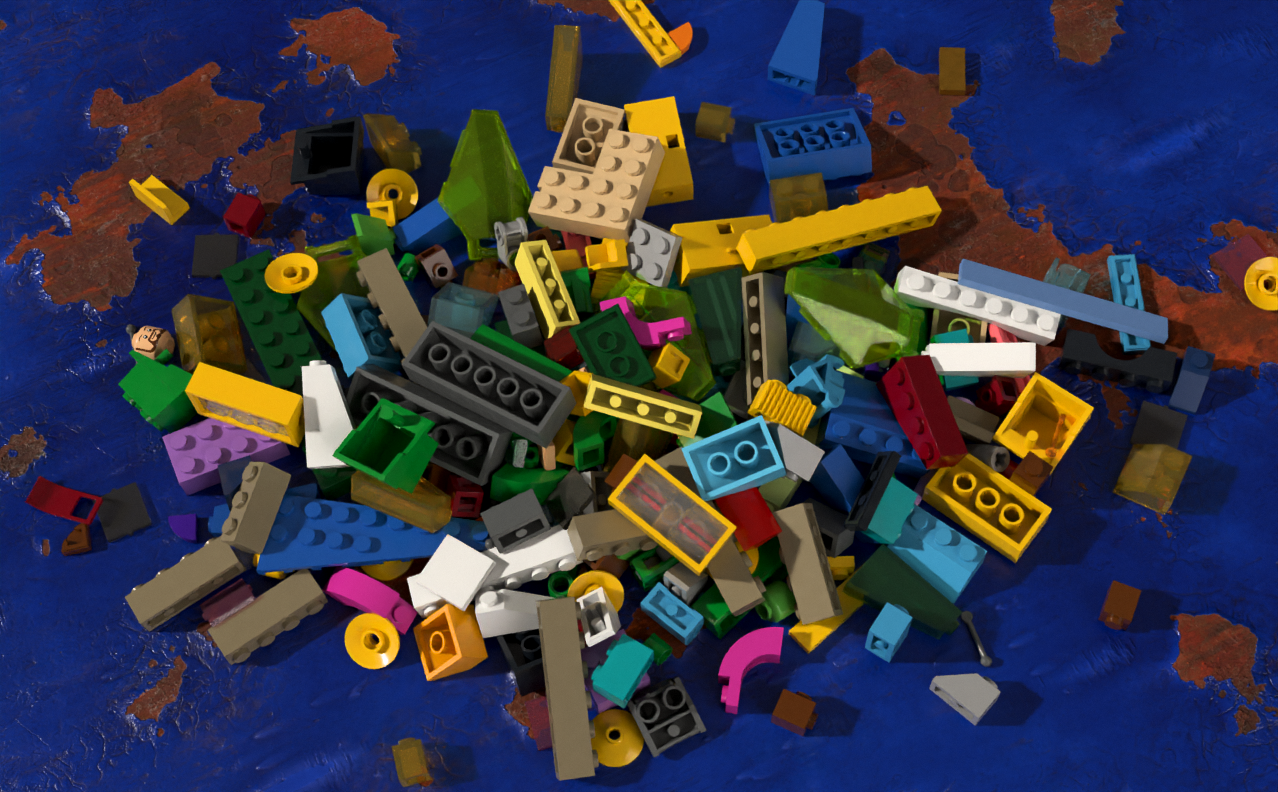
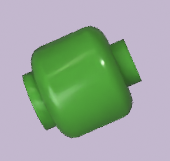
M776 580L765 586L767 591L762 594L766 601L755 606L756 612L763 620L777 623L795 612L794 605L796 600L794 592L790 591L788 584Z

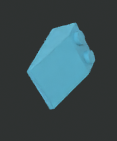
M762 415L681 448L700 496L705 502L758 487L787 475Z

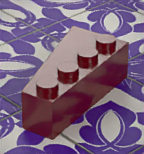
M930 355L901 357L876 383V386L925 468L954 467L969 453Z

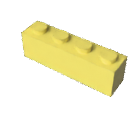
M547 241L521 242L515 266L522 283L525 285L547 346L554 347L574 344V339L568 329L581 322Z
M594 374L591 375L584 398V408L692 439L695 437L702 415L701 406Z

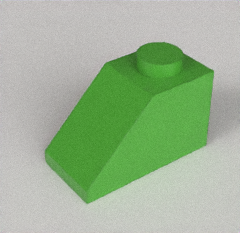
M357 213L351 215L363 258L387 248L390 255L395 254L393 244H396V235L393 228L388 229L385 219Z

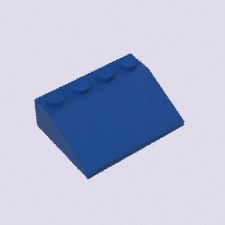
M854 108L754 124L764 173L770 189H780L795 184H810L820 180H835L838 177L850 175L860 176L864 173L872 172L871 144Z
M835 370L842 373V378H844L843 389H845L843 402L840 406L832 408L821 417L815 445L841 444L851 459L871 465L878 452L895 451L901 455V458L894 472L917 479L927 474L930 469L925 468L877 388L876 382Z

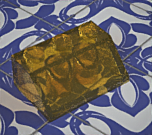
M187 294L171 309L183 370L194 374L199 362L238 375L248 371L233 301Z

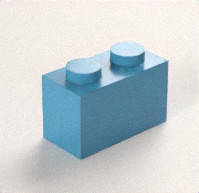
M887 602L869 629L865 648L890 663L906 638L913 617L909 615V612L904 607L897 604L893 606Z

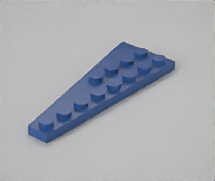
M284 494L262 554H260L256 571L258 574L266 575L267 572L284 571V573H290L293 570L311 568L312 570H322L321 567L342 566L344 568L384 564L386 561L401 560L402 562L411 561L410 559L429 558L430 560L447 534L478 552L488 550L485 547V541L491 539L483 521Z

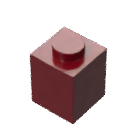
M238 192L224 214L223 219L228 230L251 239L266 213L259 198L251 194L244 195Z

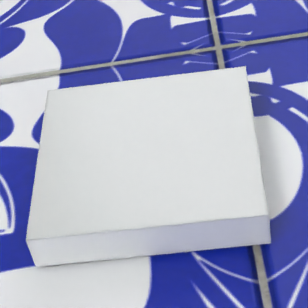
M447 534L416 579V583L460 610L465 611L496 563L489 557Z

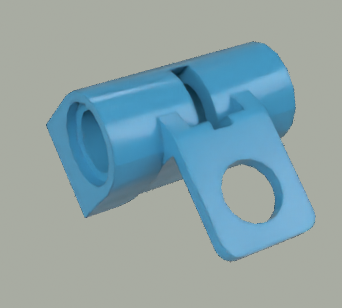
M660 582L640 603L641 610L685 645L691 643L703 627L704 617L675 597ZM704 592L700 593L698 599L704 594Z

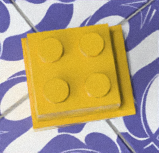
M1035 372L992 440L1024 459L1029 451L1033 452L1053 466L1052 473L1090 419L1094 407Z

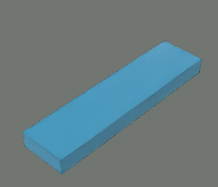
M1135 254L1108 256L1107 264L1114 303L1145 311ZM1119 331L1123 355L1144 354L1151 347L1149 339Z

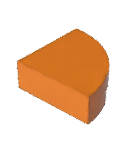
M689 22L668 33L680 49L681 55L687 52L693 38V31Z

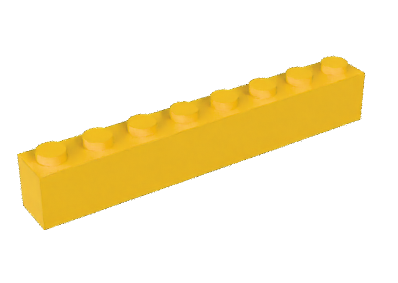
M928 186L912 187L901 193H889L881 198L866 199L858 204H846L838 209L819 211L815 215L799 216L788 222H775L768 227L749 229L742 234L737 250L749 274L933 226L942 210Z

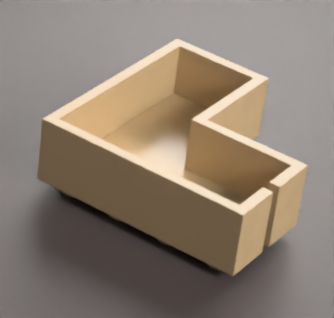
M609 129L593 174L549 166L544 167L537 185L540 192L535 191L528 213L538 227L544 228L548 226L549 229L602 239H625V242L629 244L635 220L642 219L665 154L659 138Z

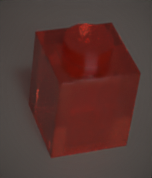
M570 325L544 341L547 350L546 357L569 370L585 361L568 330L572 328Z

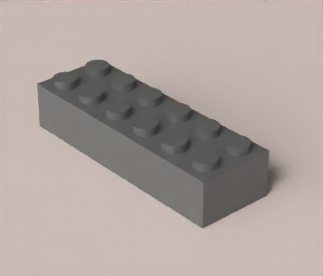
M433 320L401 364L411 381L546 449L577 404L570 387Z
M375 364L356 367L346 397L356 426H359L380 399L384 398L435 422V425L427 433L439 443L430 459L431 462L480 486L492 482L493 474L501 468L513 431Z

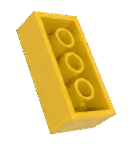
M970 453L954 467L939 468L925 486L922 500L1014 563L1019 560L1045 525L1052 511V508Z

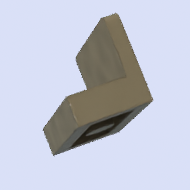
M948 396L947 400L962 438L976 444L983 443L989 445L999 417L953 396Z

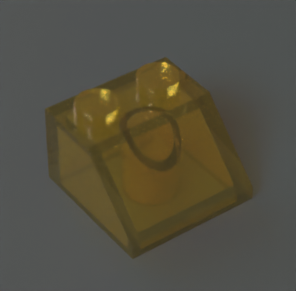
M370 113L363 115L370 143L387 169L394 168L409 173L422 166L419 157L422 155L421 149L416 141H410L408 138L410 134L403 122L399 124L394 115Z
M822 172L770 180L769 199L774 222L784 223L799 216L807 217L815 215L822 210L828 211L827 194Z
M1134 444L1112 492L1166 515L1173 503L1192 456L1168 445Z

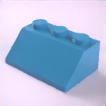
M340 293L321 312L348 378L353 379L356 367L368 364H375L392 373L403 369L400 360L404 358L400 351L395 353L389 341L392 335L389 329L383 330L378 319L381 313L378 307L372 308L368 298Z
M914 505L913 511L907 516L902 526L900 537L894 544H888L881 556V560L953 606L982 565L987 551L919 506Z

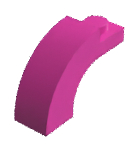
M626 296L599 302L601 311L619 304L643 350L654 351L666 345V339L668 341H679L684 339L685 335L692 334L691 324L684 317L654 323L638 320L634 311V304Z
M336 567L322 589L323 592L344 606H352L366 613H375L383 618H387L401 635H405L418 613L414 606L400 598V594L393 589L349 568Z
M767 627L752 631L741 637L728 650L722 660L718 674V683L729 685H723L721 703H726V713L737 714L741 684L750 669L762 663L779 664L784 627Z

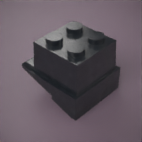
M361 117L332 120V123L296 129L291 185L304 183L310 195H361L365 155L363 144L364 127Z

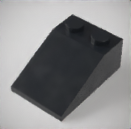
M539 629L495 636L521 697L546 687Z

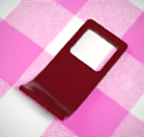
M39 476L25 503L45 513L90 525L103 502V498L57 485ZM81 497L96 501L87 519L72 516Z

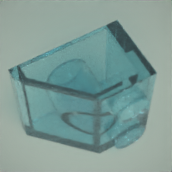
M448 282L431 299L428 326L433 320L470 339L482 324L489 327L499 295Z
M798 321L788 349V373L796 378L790 369L793 363L806 358L818 362L826 354L842 359L844 365H846L851 336Z

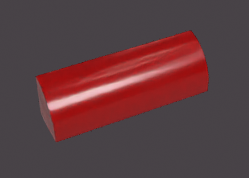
M757 487L714 499L724 517L737 527L734 535L744 551L756 549L782 532Z

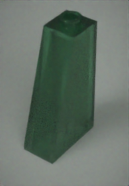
M741 267L688 279V293L714 377L720 375L726 377L733 375L736 371H740Z
M884 544L853 575L843 589L846 595L862 601L863 604L880 612L887 602L893 606L897 604L904 607L909 612V615L913 617L910 624L911 627L938 640L945 633L951 636L961 624L957 619L962 614V611Z

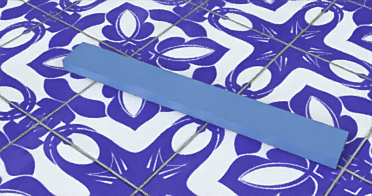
M962 259L959 264V285L1162 344L1168 339V318L970 260Z

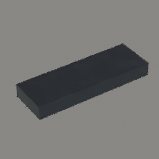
M895 451L878 452L844 523L845 528L850 531L867 530L899 463L900 454Z

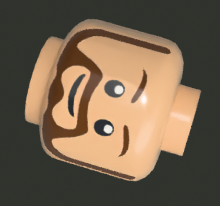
M144 326L138 333L134 334L132 347L136 352L154 360L165 349L173 353L175 342L168 330Z

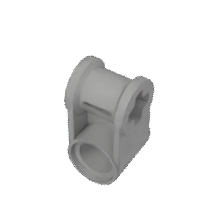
M518 217L516 221L503 224L499 221L494 225L498 257L514 272H518L515 260L521 242H527L528 238L527 226L523 217ZM517 252L516 256L510 260L511 255Z

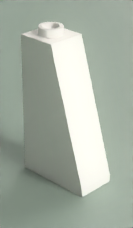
M1033 342L929 344L925 351L921 352V355H930L937 375L993 377L998 375L1010 378H1025L1036 371V343Z
M324 360L310 361V366H302L307 468L350 467L332 456L352 430H356L335 368L330 364L327 365Z

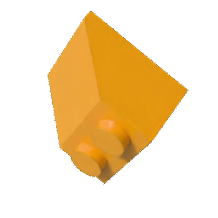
M446 604L413 628L427 681H434L472 669L488 658L472 604H469L465 611L452 604Z

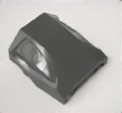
M679 676L663 680L630 698L627 703L654 758L683 740L706 731Z

